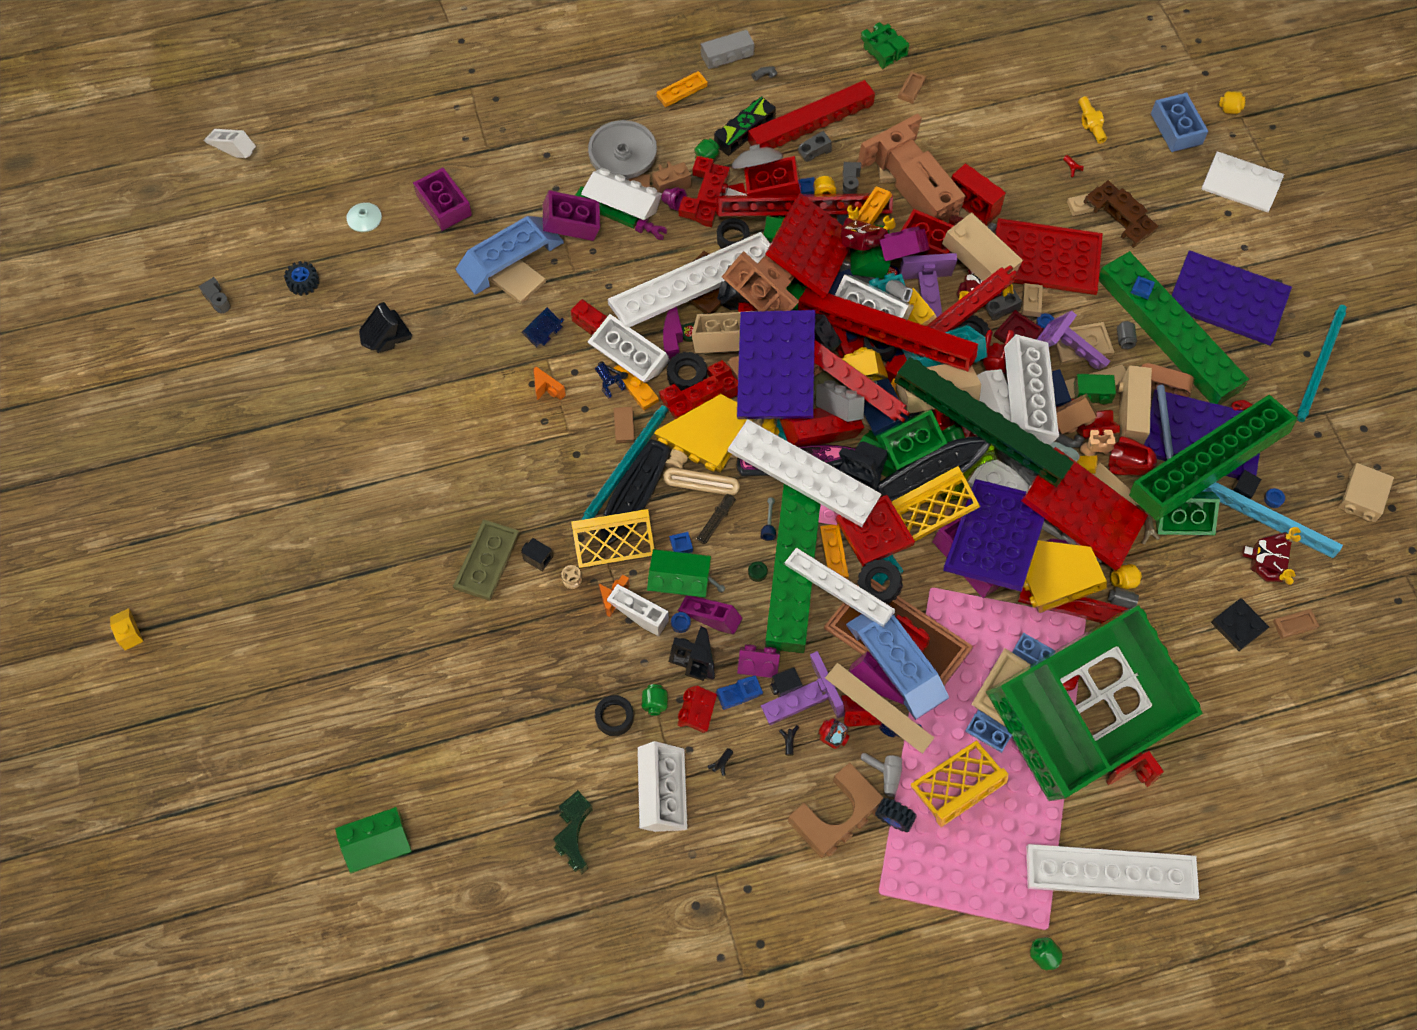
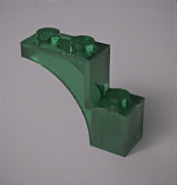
M577 790L559 806L560 818L566 824L569 822L570 824L553 838L555 843L553 848L561 857L565 855L568 858L567 864L574 872L578 870L583 874L588 870V866L579 852L578 838L584 820L593 810L592 805Z

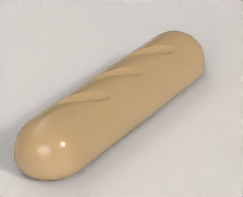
M669 468L663 475L665 483L673 487L729 496L737 494L740 490L739 481L728 476L678 468Z

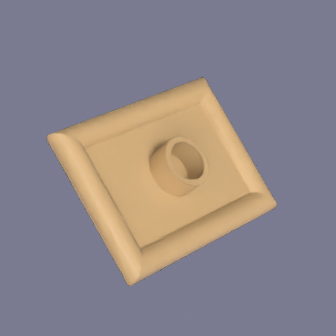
M1004 648L971 705L1005 726L986 691L1031 664Z

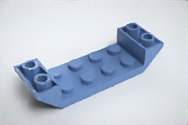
M526 216L469 249L455 270L474 295L490 286L489 277L542 246L551 251L564 242L558 234L543 231L542 217Z
M863 614L846 624L856 640L861 639L904 698V705L915 720L949 699L939 674L894 615H892L884 627Z
M1023 633L1012 653L1029 664H1033L1055 650ZM980 710L977 711L965 730L968 734L1001 753L1012 736L1005 726Z

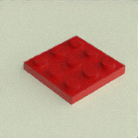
M888 495L879 498L862 527L841 515L836 516V522L862 567L866 566L868 562L883 559L915 544V540Z

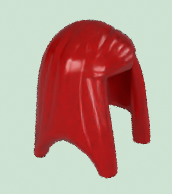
M988 330L985 335L987 357L983 358V366L986 371L1001 369L1003 374H1005L1007 370L1004 347L1014 337V332L1008 330L1005 344L993 343L990 346L993 331Z
M1123 436L1119 438V442L1115 443L1114 449L1110 451L1111 455L1108 460L1109 471L1118 475H1145L1153 470L1157 464L1156 453L1153 449Z

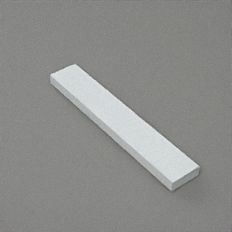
M798 548L785 561L787 567L882 627L886 625L895 613L894 608Z

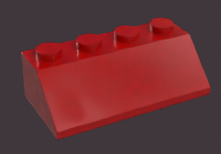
M821 408L814 409L813 418L780 419L787 441L796 447L853 439L864 429L861 419L847 422Z

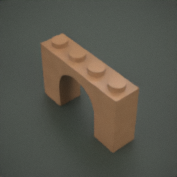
M850 762L834 776L833 780L852 803L853 815L848 821L839 825L824 823L805 803L788 818V823L822 859L826 855L828 857L833 855L838 849L836 846L841 841L846 843L853 836L851 832L857 827L861 829L868 822L867 818L871 814L875 816V812L883 799L881 794Z

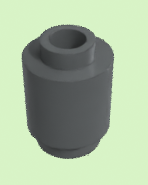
M1130 321L1121 322L1117 326L1118 343L1122 349H1132L1136 346L1137 342L1135 324Z
M1115 587L1114 590L1110 589L1108 601H1111L1110 604L1129 609L1137 606L1139 595L1135 594L1134 591Z

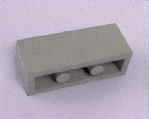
M747 29L701 43V56L708 69L754 55V42Z
M827 380L823 384H817V407L847 422L864 419L863 396L857 394L856 391L846 389V386L836 384L835 381Z

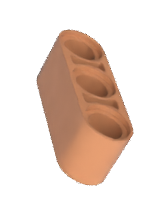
M1145 363L1141 366L1152 368V390H1157V386L1162 384L1165 387V392L1190 397L1194 383L1193 376L1150 363Z

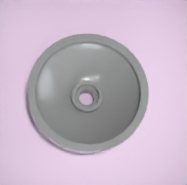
M760 144L749 146L750 150L743 152L734 160L732 168H744L782 159L783 154L773 148H760Z

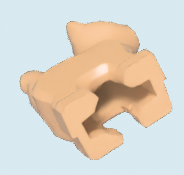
M1091 430L1088 442L1081 445L1080 452L1085 456H1094L1096 452H1103L1105 455H1108L1115 445L1113 431L1104 430L1105 435H1099L1098 430Z

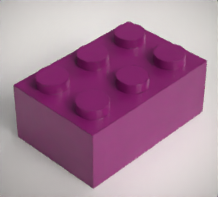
M444 167L413 182L416 196L441 231L472 216L469 201Z
M548 190L543 201V231L594 241L600 229L599 202L589 198Z
M919 226L884 235L885 239L880 240L885 261L930 250L925 229H919Z

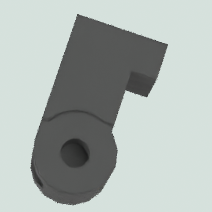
M822 131L803 142L798 147V152L806 162H809L816 156L832 152V141Z
M844 162V194H857L859 182L856 177H860L861 162Z
M214 277L199 286L203 296L218 313L229 311L230 303L226 295L219 292L222 289Z
M1014 289V294L1007 293L1005 297L1001 295L986 304L985 309L992 320H997L1014 310L1021 311L1022 300Z

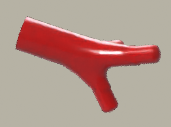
M1069 155L1063 158L1071 169V177H1074L1076 169L1084 170V166L1077 164Z

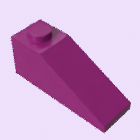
M690 595L685 596L678 609V612L686 613L690 618L733 635L743 619L733 605Z
M869 651L851 664L848 671L877 694L904 705L903 696Z

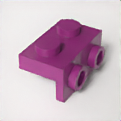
M750 644L740 647L737 674L769 678L778 674L780 651H776V648L764 647V649H756L757 646Z

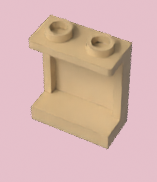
M1356 463L1349 472L1348 478L1350 480L1344 498L1338 508L1346 513L1362 517L1366 521L1376 522L1383 514L1394 477Z

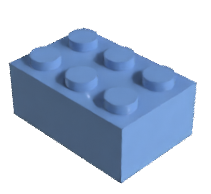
M1187 93L1155 101L1151 115L1171 152L1203 144L1208 129Z

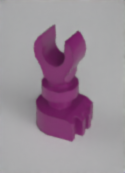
M640 218L638 220L635 231L639 233L646 229V232H651L658 240H663L664 237L658 232L667 234L665 227L654 226L652 222L648 223V218L645 220Z

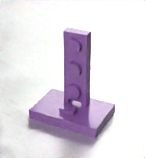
M957 254L906 256L902 258L898 274H902L903 279H918L920 296L933 310L936 317L942 314L937 277L952 276L957 262Z
M1069 311L1049 321L1036 339L1047 342L1049 347L1055 345L1061 339L1063 344L1073 348L1078 356L1084 357L1089 361L1090 366L1098 370L1107 367L1110 362L1109 359L1069 328V325L1077 316L1073 311Z
M818 651L810 654L812 667L818 678L817 681L761 705L769 725L826 700H829L837 719L844 716V705L835 686L825 679L828 672Z

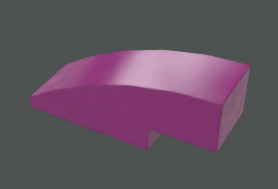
M677 307L668 310L663 329V348L669 360L679 353L678 343L683 342V332Z

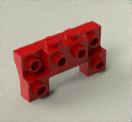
M697 156L692 169V175L702 177L703 181L697 199L683 196L678 213L679 217L692 219L703 226L712 228L716 218V196H723V194L727 193L730 167L713 164L714 159Z
M723 360L707 367L709 378L683 391L675 384L659 391L661 401L669 409L674 419L681 417L720 394L730 399L738 395V380L732 375L731 368Z

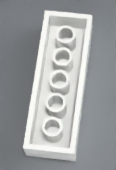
M1015 335L1004 347L1011 421L1018 424L1026 432L1035 435L1043 443L1051 445L1059 437L1049 345L1047 342Z

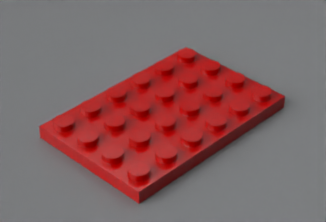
M799 193L765 255L820 297L824 298L828 294L850 247H845L842 244L840 234L843 225L828 215L821 207L814 204L808 197Z
M1001 218L997 219L995 235L1023 260L1017 270V276L1013 278V283L1043 285L1045 288L1097 295L1103 233Z
M1057 447L1053 448L1054 450H1056V451L1059 452L1060 454L1066 455V454L1063 453L1061 450H1059ZM1070 457L1069 459L1074 463L1058 487L1036 475L1021 501L1081 546L1091 547L1096 557L1117 571L1125 560L1148 515Z

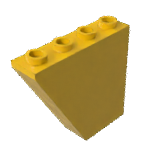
M720 394L657 429L654 434L658 441L672 447L673 450H678L689 456L688 458L694 463L698 464L700 462L712 472L716 470L721 473L732 455L728 452V448L747 419H737V402Z
M1038 540L1024 588L1026 591L1029 590L1032 595L1029 597L1032 607H1037L1038 612L1042 613L1107 589V580L1091 547Z

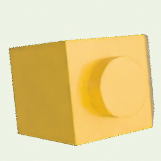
M129 608L110 617L112 632L117 643L124 650L144 642Z

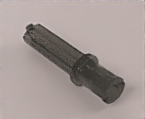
M726 494L721 503L714 508L715 512L697 537L701 544L708 542L723 518L728 516V511L736 502L732 495Z

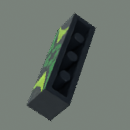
M762 96L754 100L745 110H741L735 118L730 119L725 126L715 132L714 141L719 145V150L730 156L748 141V130L775 119L776 107Z

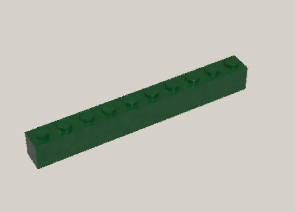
M909 357L898 371L894 380L896 384L1055 487H1058L1074 462L1068 456L1060 454L1049 444L1043 443L1032 433H1028L1020 428L1018 424L1004 418L1001 413L987 407L984 402L978 401L968 392L962 391L951 381L945 380L934 370H930L922 365L920 361Z

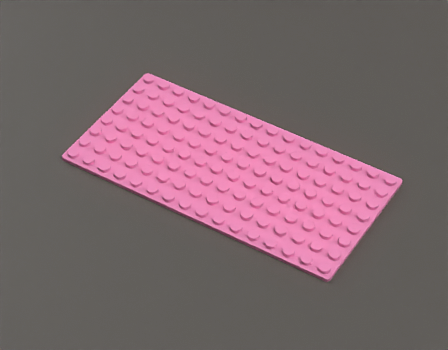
M931 588L926 615L971 644L973 649L944 686L949 699L916 720L910 712L908 714V718L932 735L934 739L923 754L904 740L901 756L902 773L894 800L903 806H907L917 817L909 832H902L899 829H894L893 826H889L879 893L883 896L1046 930L1049 927L1053 890L1028 889L1026 846L1028 844L1059 846L1064 799L1048 801L1012 737L1001 753L968 734L965 730L978 711L971 704L1004 648L1013 652L1022 634L1025 633L1046 646L1057 650L1084 634L1086 619L1050 610L1039 613L1037 608ZM1078 683L1075 689L1067 691L1075 706ZM977 740L997 765L1007 771L1009 774L1008 782L943 827H940L936 822L935 816L911 788V783ZM975 748L969 752L968 758L981 760V754ZM955 761L952 763V769L964 771L965 762ZM967 763L966 771L979 773L980 764ZM982 765V774L990 775L995 772L991 766ZM939 772L936 774L935 780L947 782L949 773ZM951 774L950 782L962 784L963 775ZM965 777V785L974 786L978 783L977 777ZM922 783L918 786L922 792L931 793L932 784ZM934 785L933 793L946 795L947 786ZM949 787L948 796L958 797L962 789ZM932 798V805L936 810L944 806L945 800Z

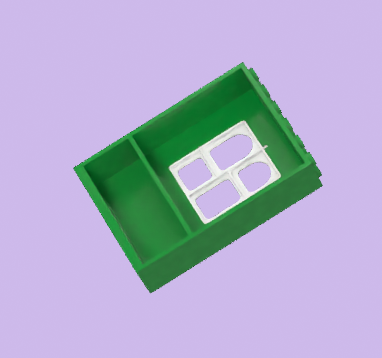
M1139 605L1120 612L986 691L1048 801L1066 799L1203 714L1200 709V703L1193 697L1188 683L1183 680L1178 666L1171 660L1168 655V649L1161 643L1156 629L1151 626L1146 612ZM1107 657H1113L1122 665V676L1118 681L1103 690H1099L1091 678L1088 669ZM1076 675H1080L1088 687L1091 696L1075 706L1063 683ZM1126 686L1134 688L1140 697L1139 706L1127 715L1123 714L1113 696L1116 691ZM1106 700L1116 717V721L1095 735H1092L1080 713L1099 701Z

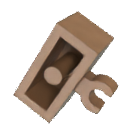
M668 161L667 168H662L661 164H659V171L652 173L653 187L659 193L663 194L667 188L673 189L678 187L684 190L691 188V174L684 162L672 166Z
M1087 393L1056 408L1057 423L1062 434L1066 432L1070 434L1076 431L1078 426L1082 424L1089 425L1097 418V412Z

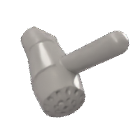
M890 280L886 285V291L890 295L904 302L910 301L913 292L911 288L906 287L897 280Z
M866 753L861 754L862 761L883 773L885 795L896 797L902 773V758L896 755L886 756L883 764Z

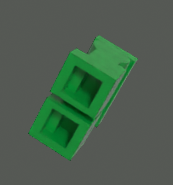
M878 22L873 26L874 32L871 33L868 29L861 32L864 49L878 60L879 66L882 69L893 64L894 60L898 61L908 55L910 43L901 35L898 36L889 23L884 26L881 22Z

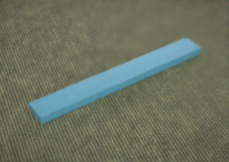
M1217 482L1203 490L1205 492H1214L1220 498L1221 503L1281 533H1289L1292 527H1298L1301 532L1295 533L1293 536L1300 535L1301 540L1299 542L1331 558H1334L1343 546Z

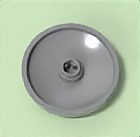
M620 120L607 123L594 132L588 144L590 162L596 170L604 168L609 170L611 174H619L625 176L626 179H631L642 175L653 165L657 155V145L653 134L645 126L633 121Z

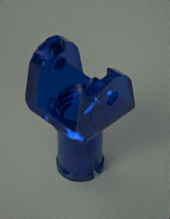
M601 363L595 368V371L603 381L602 392L608 399L612 396L608 388L612 384L616 383L622 391L626 389L620 375L612 376L605 363Z

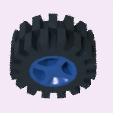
M298 261V265L292 263L293 267L289 265L288 270H285L286 275H284L289 290L293 291L295 295L298 293L299 296H302L303 293L309 295L308 291L313 293V288L317 289V284H319V276L315 267L311 263L308 265L306 261H304V264H302V261Z
M883 798L875 812L877 818L881 819L882 822L902 832H909L917 817L907 806H903L901 803H897L889 798Z

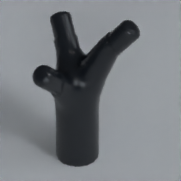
M798 725L793 730L788 729V734L782 729L779 731L785 740V755L787 756L794 755V737L799 729Z
M727 748L715 763L708 765V769L716 772L721 768V775L724 776L726 763L733 755V751Z

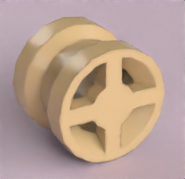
M672 450L665 466L667 468L683 469V464L687 462L688 457L678 450Z
M568 565L562 570L561 576L565 587L575 589L580 586L582 577L578 567Z

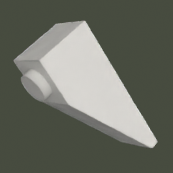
M214 129L204 140L207 144L238 158L249 157L252 154V150L256 147L247 134L241 130Z
M619 584L616 585L607 598V601L623 614L657 636L661 634L669 622L667 610Z

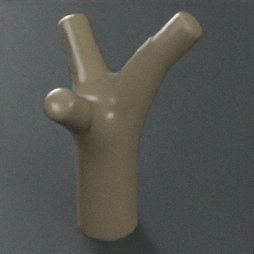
M1148 515L1145 520L1146 530L1144 539L1141 542L1142 544L1146 543L1150 535H1153L1156 540L1160 539L1154 529L1152 516Z

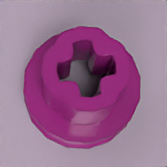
M678 187L673 189L667 188L662 194V202L667 204L670 209L678 211L683 196L687 197V193L684 189Z

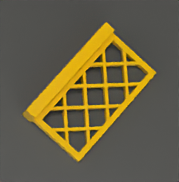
M959 466L892 501L904 524H908L907 529L909 532L913 525L921 527L919 533L912 536L915 541L980 507ZM964 483L965 486L962 493L954 491L955 486ZM942 493L948 494L945 502L937 501L938 495ZM952 495L960 497L957 505L949 503ZM964 498L972 499L973 504L967 507L961 506ZM925 502L930 503L928 511L920 510L921 504ZM935 504L943 506L940 514L932 513ZM947 507L955 509L954 514L951 516L944 515ZM908 511L913 512L910 520L903 519V514ZM918 513L926 515L923 523L915 522ZM930 516L938 518L937 522L932 526L927 525Z
M648 509L571 522L579 568L652 556L654 543ZM646 522L647 531L643 536L633 530L637 523ZM624 525L630 530L624 539L614 533L618 526ZM610 527H615L613 531L608 529ZM599 529H606L611 533L605 542L595 536ZM596 530L594 534L589 531ZM586 532L592 537L586 545H583L578 541L577 533ZM631 532L641 538L635 547L625 541ZM647 533H648V538H649V540H647L646 538H644ZM612 535L622 541L616 551L606 544ZM593 538L603 544L597 554L587 547ZM642 540H645L650 544L651 552L642 553L636 548ZM623 543L633 549L629 556H622L617 552ZM579 544H580L582 547H584L581 552H580ZM604 546L614 552L610 559L604 560L598 555ZM585 549L595 555L591 562L582 563L581 555ZM634 551H637L639 553L636 555H632ZM615 554L620 556L618 558H613ZM596 557L601 559L600 561H594Z
M976 740L911 783V788L935 816L938 825L943 827L1008 782L1009 774L1004 768L1001 769ZM976 748L981 754V760L968 758L969 752ZM955 761L965 762L964 771L952 769V763ZM967 763L980 764L979 773L966 771ZM982 765L991 766L995 772L990 775L982 774ZM939 772L949 773L948 781L935 780L936 774ZM951 774L963 775L962 784L950 782ZM965 777H977L978 783L974 786L965 785ZM922 783L932 784L931 793L922 792L918 786ZM934 785L947 786L946 795L934 794ZM949 787L962 789L961 794L958 797L948 796ZM932 798L945 800L944 806L936 810L932 805Z

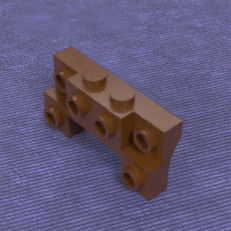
M1109 180L1100 187H1096L1083 201L1085 204L1090 202L1095 207L1093 210L1095 213L1104 207V210L1126 229L1121 237L1124 239L1127 236L1133 242L1131 245L1133 249L1144 239L1156 232L1158 225L1146 215L1147 210L1143 204L1137 202L1123 188L1120 190L1116 188Z

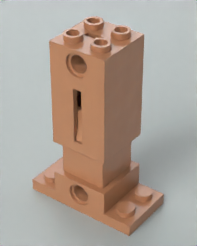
M918 113L861 143L858 162H861V168L876 162L883 171L888 169L896 179L895 187L913 209L945 222L958 218L965 195L929 151L923 153L914 142L917 139L922 119Z
M743 251L721 276L759 311H791L799 302L786 290V287L795 277L766 255L759 263H756Z

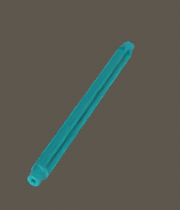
M1339 305L1335 311L1304 398L1297 411V420L1299 422H1304L1309 415V410L1342 322L1346 316L1347 307L1345 305Z
M662 405L659 410H656L646 427L622 458V461L617 465L595 499H593L583 513L584 515L581 520L595 517L603 503L610 496L665 418V414L668 412L667 407Z

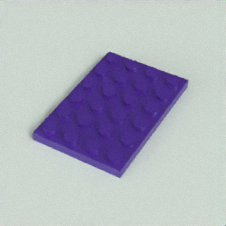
M1189 250L1171 296L1192 318L1271 346L1292 286Z
M815 310L740 312L737 419L813 418Z
M1155 389L1150 406V433L1144 445L1153 449L1158 460L1167 461L1158 393ZM1165 392L1173 456L1243 412V410H1233L1231 407ZM1260 453L1226 476L1237 479L1244 470L1257 476Z
M975 479L972 492L980 507L961 517L943 571L1022 592L1045 518L1021 501L1026 491ZM968 499L965 507L973 504L972 499Z

